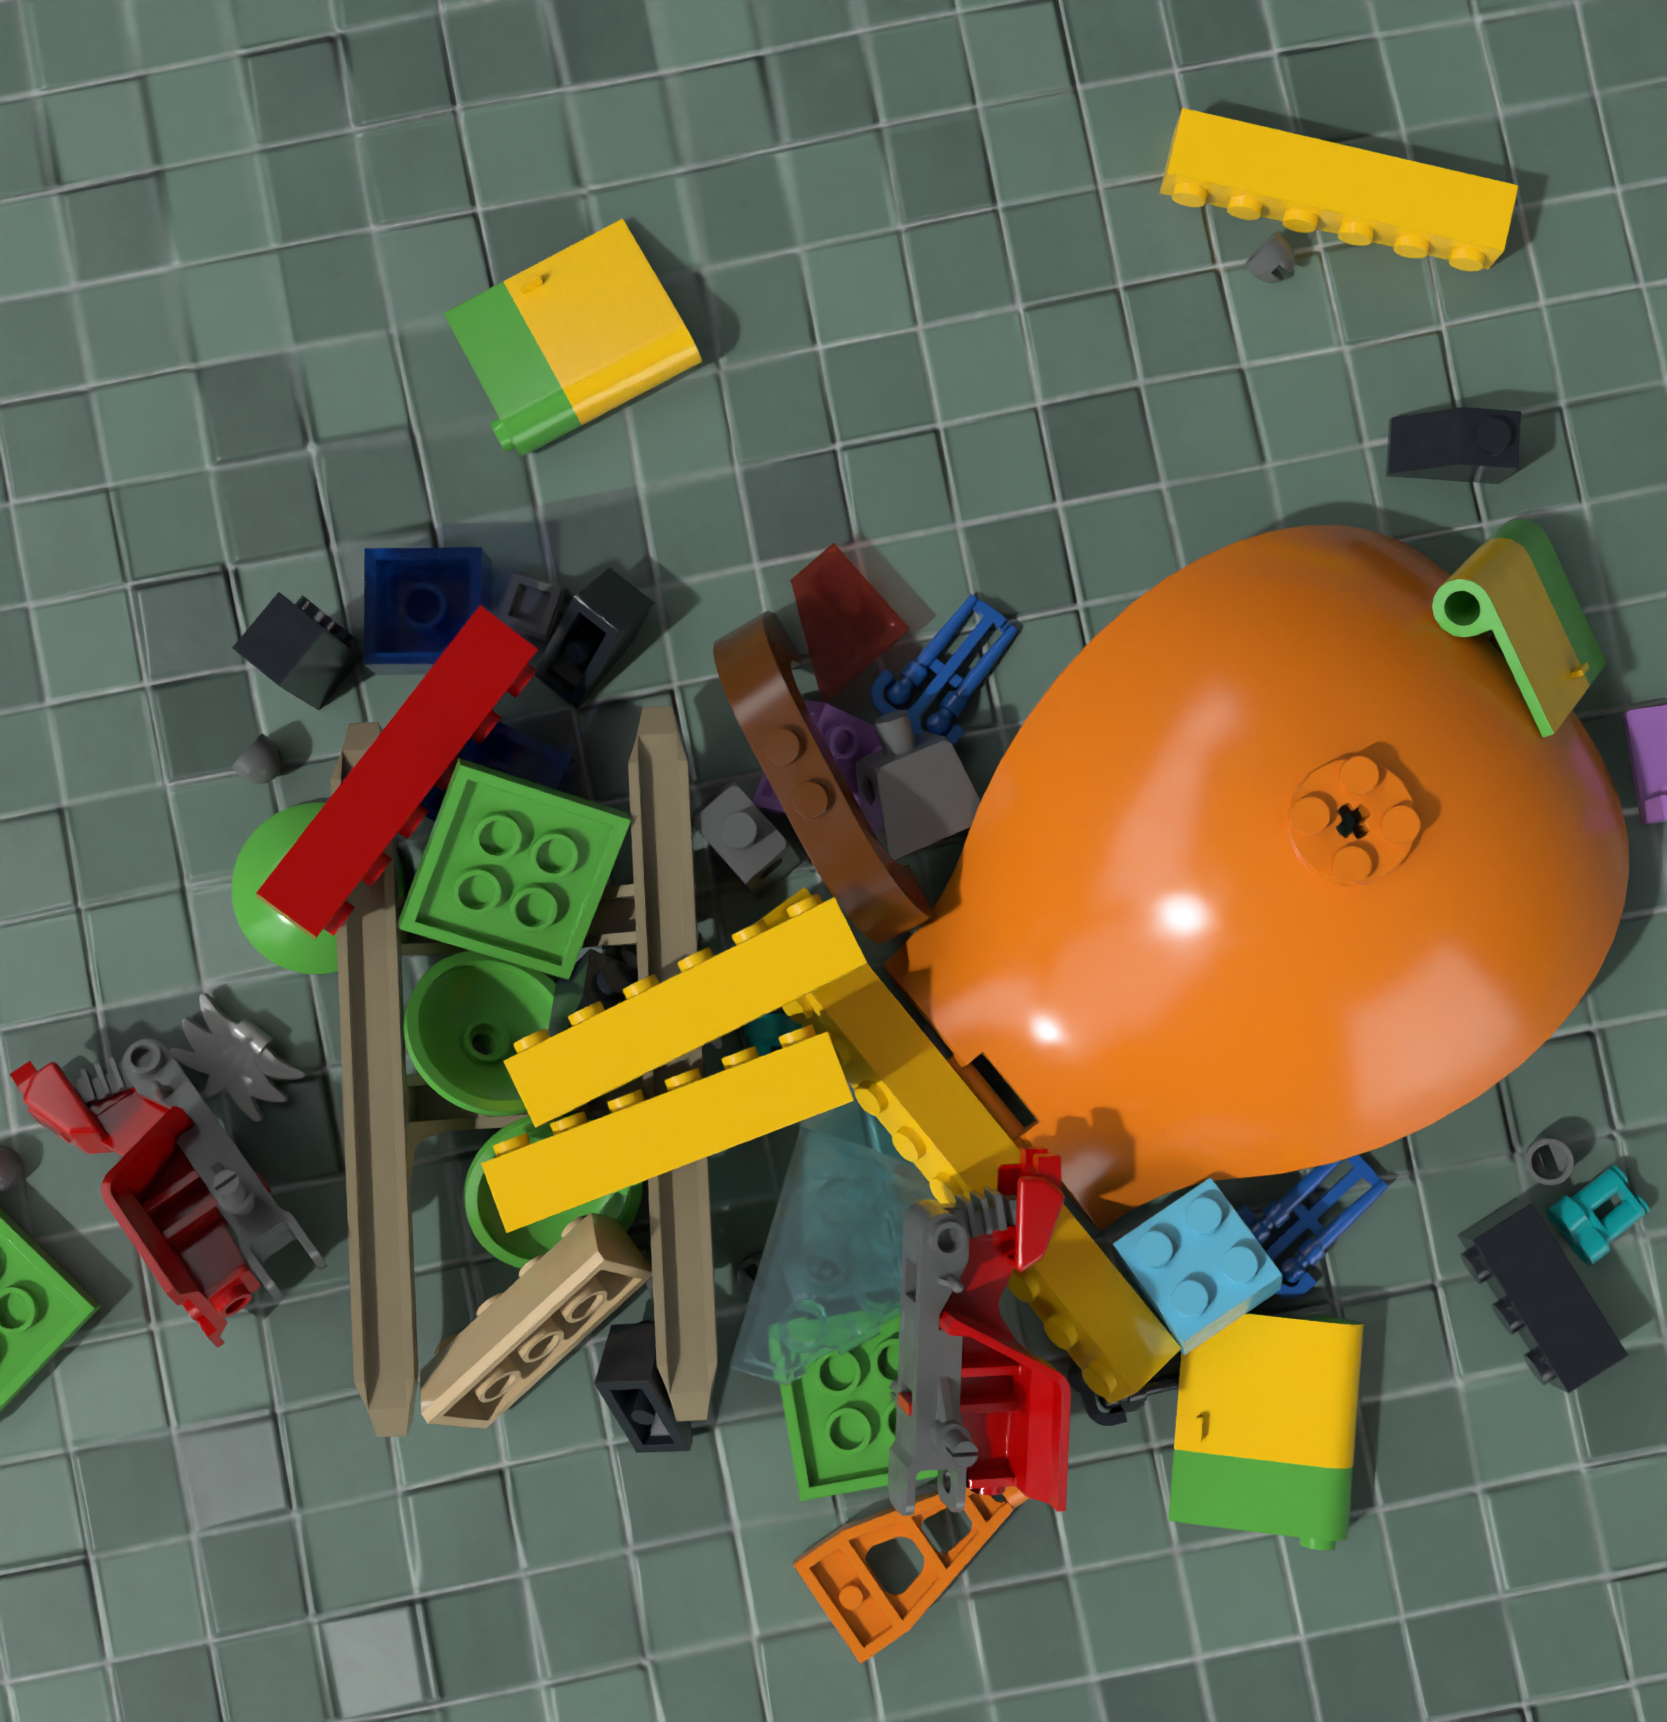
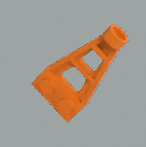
M1016 1486L1006 1487L1005 1492L1002 1493L1005 1497L1002 1501L995 1500L991 1495L974 1493L966 1487L964 1511L972 1521L971 1530L949 1551L942 1553L937 1551L921 1527L922 1522L926 1518L947 1508L941 1501L938 1490L915 1498V1510L912 1515L902 1516L893 1506L841 1526L795 1558L793 1566L859 1663L862 1664L908 1632L1010 1513L1027 1501L1029 1497H1026ZM895 1537H906L915 1543L924 1556V1566L921 1573L905 1591L892 1594L886 1591L866 1561V1555L874 1545Z

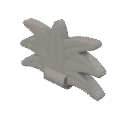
M208 993L201 994L199 996L200 1007L210 1031L189 1017L182 1019L184 1033L194 1051L176 1047L170 1049V1053L177 1061L187 1067L210 1075L205 1087V1097H212L227 1089L238 1107L253 1121L259 1122L264 1118V1115L255 1098L270 1102H284L289 1099L288 1094L280 1089L269 1076L292 1080L304 1078L308 1075V1072L281 1059L270 1047L274 1039L248 1018H244L240 1022L229 1018L221 1011Z

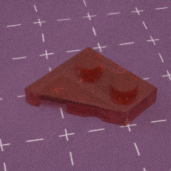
M832 543L790 580L820 698L825 703L829 702L909 632V627L835 543Z

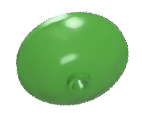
M313 802L284 809L268 818L255 829L238 855L232 876L231 893L238 924L248 941L259 953L285 969L305 974L322 975L338 972L337 934L332 936L323 929L316 940H314L256 898L258 889L325 805L324 802ZM397 851L399 896H405V873Z
M474 951L460 952L439 961L425 972L418 981L405 1009L404 1037L407 1050L415 1068L427 1084L439 1095L468 1111L489 1116H511L528 1112L503 1061L517 1054L513 1043L541 1029L546 1028L548 1031L556 984L544 972ZM477 1043L484 1046L488 1055L477 1052L472 1044Z
M570 1111L536 1128L530 1115L514 1121L494 1134L483 1145L472 1161L464 1188V1203L469 1225L480 1244L493 1256L509 1265L522 1268L534 1257L546 1254L562 1239L561 1233L570 1222L580 1216L588 1215L590 1212L617 1219L625 1232L628 1231L637 1215L641 1203L642 1182L506 1233L481 1163L496 1158L493 1145L524 1133L528 1134L531 1144L554 1136L550 1126L551 1123L579 1112ZM586 1114L588 1122L598 1119Z

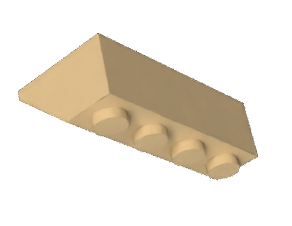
M590 1212L588 1215L580 1216L570 1222L561 1233L562 1239L546 1254L538 1255L528 1261L519 1271L520 1278L504 1293L496 1294L486 1300L476 1312L478 1317L462 1332L454 1333L445 1338L435 1348V1357L420 1370L421 1415L427 1424L486 1429L652 1277V1267L617 1219Z

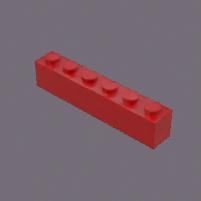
M480 605L258 889L256 898L314 940H316L323 929L334 936L355 909V906L346 900L360 881L370 888L392 861V858L383 852L392 839L399 833L408 840L429 812L428 809L420 804L434 785L443 792L448 788L459 759L456 756L470 738L481 745L500 720L501 716L492 709L505 692L517 698L537 672L528 663L538 649Z

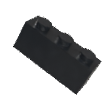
M280 592L276 594L232 647V649L279 687L318 711L362 659V657L348 647L355 637L305 596L302 595L294 604Z
M1515 1198L1457 1235L1466 1248L1460 1254L1464 1265L1479 1284L1485 1281L1488 1283L1498 1301L1492 1304L1496 1316L1510 1334L1513 1335L1516 1332L1520 1334L1530 1350L1523 1355L1524 1360L1541 1384L1546 1385L1550 1382L1551 1385L1570 1393L1629 1356L1532 1202Z

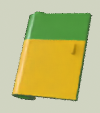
M623 218L443 313L499 416L497 419L489 422L505 453L516 448L521 458L702 362L699 351L687 327Z
M1518 518L1509 520L1501 525L1440 586L1434 595L1432 604L1434 618L1440 627L1449 634L1464 638L1492 629L1543 738L1557 731L1607 664L1547 534L1540 525L1532 520Z
M1246 1313L1185 1356L1181 1353L1168 1521L1299 1537V1545L1316 1550H1334L1336 1541L1348 1539L1364 1323L1324 1316H1305L1304 1319Z

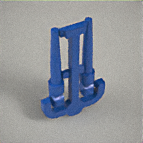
M971 594L933 637L917 659L910 661L900 673L902 679L899 682H896L893 677L894 675L886 669L882 671L871 689L870 696L873 707L882 716L897 711L884 700L883 690L888 688L887 700L894 706L901 707L908 701L910 690L913 687L918 688L928 676L927 670L929 668L937 676L911 709L903 710L908 712L914 734L924 733L925 731L920 728L921 722L919 717L943 686L949 683L956 690L954 692L950 691L939 704L942 709L928 718L926 729L928 732L940 736L947 732L946 738L954 746L965 733V730L957 724H950V720L952 718L957 719L968 706L966 701L1018 632L1017 628L1010 625L1004 616L987 603L978 600ZM973 610L982 619L944 665L937 657ZM993 625L1003 634L963 680L955 671Z
M1359 1154L1346 1158L1352 1168L1308 1209L1301 1202L1343 1160L1317 1166L1278 1202L1273 1200L1262 1211L1264 1216L1257 1220L1255 1214L1246 1205L1237 1211L1243 1222L1248 1224V1229L1259 1244H1262L1269 1237L1270 1230L1274 1226L1278 1229L1291 1217L1289 1215L1291 1211L1298 1217L1264 1249L1272 1261L1307 1228L1316 1236L1313 1240L1308 1238L1296 1249L1298 1254L1294 1258L1289 1257L1280 1264L1279 1271L1282 1273V1277L1289 1282L1296 1283L1288 1286L1281 1282V1290L1276 1292L1279 1296L1290 1299L1298 1298L1309 1291L1317 1282L1309 1273L1305 1272L1304 1268L1309 1264L1313 1267L1325 1256L1323 1251L1341 1236L1389 1187ZM1361 1178L1372 1186L1327 1227L1324 1228L1317 1221L1326 1210Z

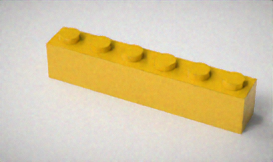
M1182 108L1174 129L1159 193L1170 195L1174 202L1187 207H1202L1205 204L1226 208L1231 216L1239 219L1256 220L1260 217L1282 221L1285 228L1295 232L1311 233L1317 229L1338 234V238L1347 244L1365 246L1373 242L1394 247L1393 251L1403 257L1418 259L1429 255L1449 260V264L1459 270L1479 271L1483 268L1489 269L1504 252L1519 185Z
M819 893L814 894L788 907L786 911L790 919L771 929H768L765 921L762 920L732 935L736 946L716 956L713 955L710 947L684 958L677 963L682 973L662 983H659L656 975L653 974L624 988L623 992L627 1000L607 1010L604 1009L601 1001H598L568 1016L572 1027L555 1036L550 1037L547 1029L544 1028L513 1043L517 1054L503 1062L535 1128L867 965V961L835 897L823 902Z
M808 1025L779 1036L778 1039L782 1047L780 1050L759 1057L756 1047L753 1046L722 1058L725 1070L702 1079L699 1068H695L664 1080L668 1092L645 1101L640 1089L607 1102L611 1114L588 1122L585 1112L582 1111L551 1123L550 1126L554 1136L531 1144L528 1134L524 1133L493 1145L496 1158L485 1161L481 1165L506 1233L854 1101L828 1031L816 1035L813 1025Z

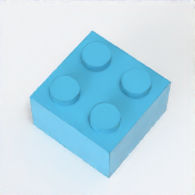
M1211 1177L1113 1243L1116 1261L1157 1319L1182 1348L1180 1351L1184 1356L1281 1290L1282 1273Z

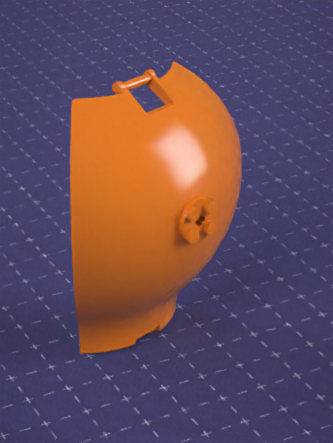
M1304 525L1274 530L1237 541L1199 558L1168 576L1131 603L1084 647L1056 678L1028 715L1002 757L978 806L956 868L944 892L932 909L936 916L922 923L905 944L883 963L888 977L954 1053L947 1059V1062L1021 1151V1147L1044 1146L1048 1148V1154H1058L1061 1156L1062 1188L1090 1224L1099 1231L1104 1230L1117 1219L1144 1203L1164 1194L1201 1184L1210 1177L1213 1181L1274 1175L1330 1164L1383 1147L1437 1122L1476 1099L1518 1068L1554 1034L1576 1008L1597 976L1614 941L1625 905L1629 877V840L1621 801L1605 762L1573 710L1554 734L1542 737L1506 659L1503 657L1504 654L1492 629L1475 636L1463 638L1451 635L1440 627L1434 618L1432 610L1433 598L1440 586L1451 575L1426 555L1403 541L1369 529L1343 525ZM1338 809L1342 815L1349 813L1355 821L1353 825L1355 835L1352 832L1342 836L1337 831L1336 827L1342 821L1340 814L1337 812ZM983 1053L1037 1120L1024 1127L971 1061Z

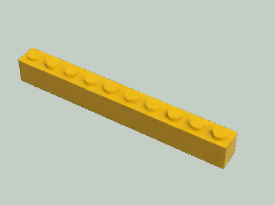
M803 887L757 922L764 920L768 929H771L790 919L786 911L788 907L812 895ZM868 964L782 1006L784 1012L794 1022L801 1024L803 1027L812 1024L816 1035L828 1031L845 1078L855 1090V1097L858 1103L866 1112L878 1118L891 1134L896 1150L902 1157L916 1165L929 1181L931 1192L941 1204L956 1203L955 1195L960 1193L971 1200L969 1191L976 1190L985 1196L983 1187L987 1186L997 1191L998 1167L1001 1164L1019 1163L1020 1150ZM1063 1204L1045 1256L1025 1271L1021 1272L1014 1268L1007 1286L1018 1299L1027 1302L1041 1319L1049 1339L1058 1347L1066 1350L1082 1370L1083 1379L1088 1387L1099 1396L1104 1397L1109 1404H1112L1137 1393L1182 1348Z

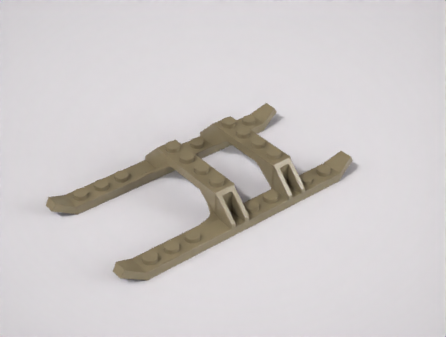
M672 706L642 708L636 740L628 762L634 884L605 887L581 948L637 946L638 981L655 974L659 983L682 973L677 963L698 952L689 761ZM379 722L349 723L340 756L330 779L331 796L382 732ZM397 834L383 851L392 858V861L371 888L362 881L359 882L346 899L355 906V909L336 932L354 1383L367 1408L377 1438L407 1436L414 1418L419 1377L411 1177L415 1149L423 1139L447 1131L504 1128L514 1121L529 1116L528 1112L511 1116H489L468 1111L439 1095L419 1073L406 1074L402 956L413 958L451 956L471 950L399 929L398 920L407 896H399ZM703 1046L573 1110V1112L580 1113L584 1111L587 1115L601 1118L611 1114L607 1102L640 1089L645 1101L668 1092L664 1080L695 1068H699L702 1079L705 1078ZM709 1156L648 1179L657 1368L669 1394L677 1421L707 1420L718 1365Z

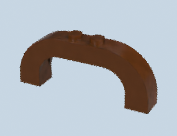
M766 611L717 639L713 645L715 665L734 715L807 855L846 915L866 937L877 944L887 943L935 917L936 915L910 866L898 864L876 837L813 720L792 673V669L802 664L776 613Z

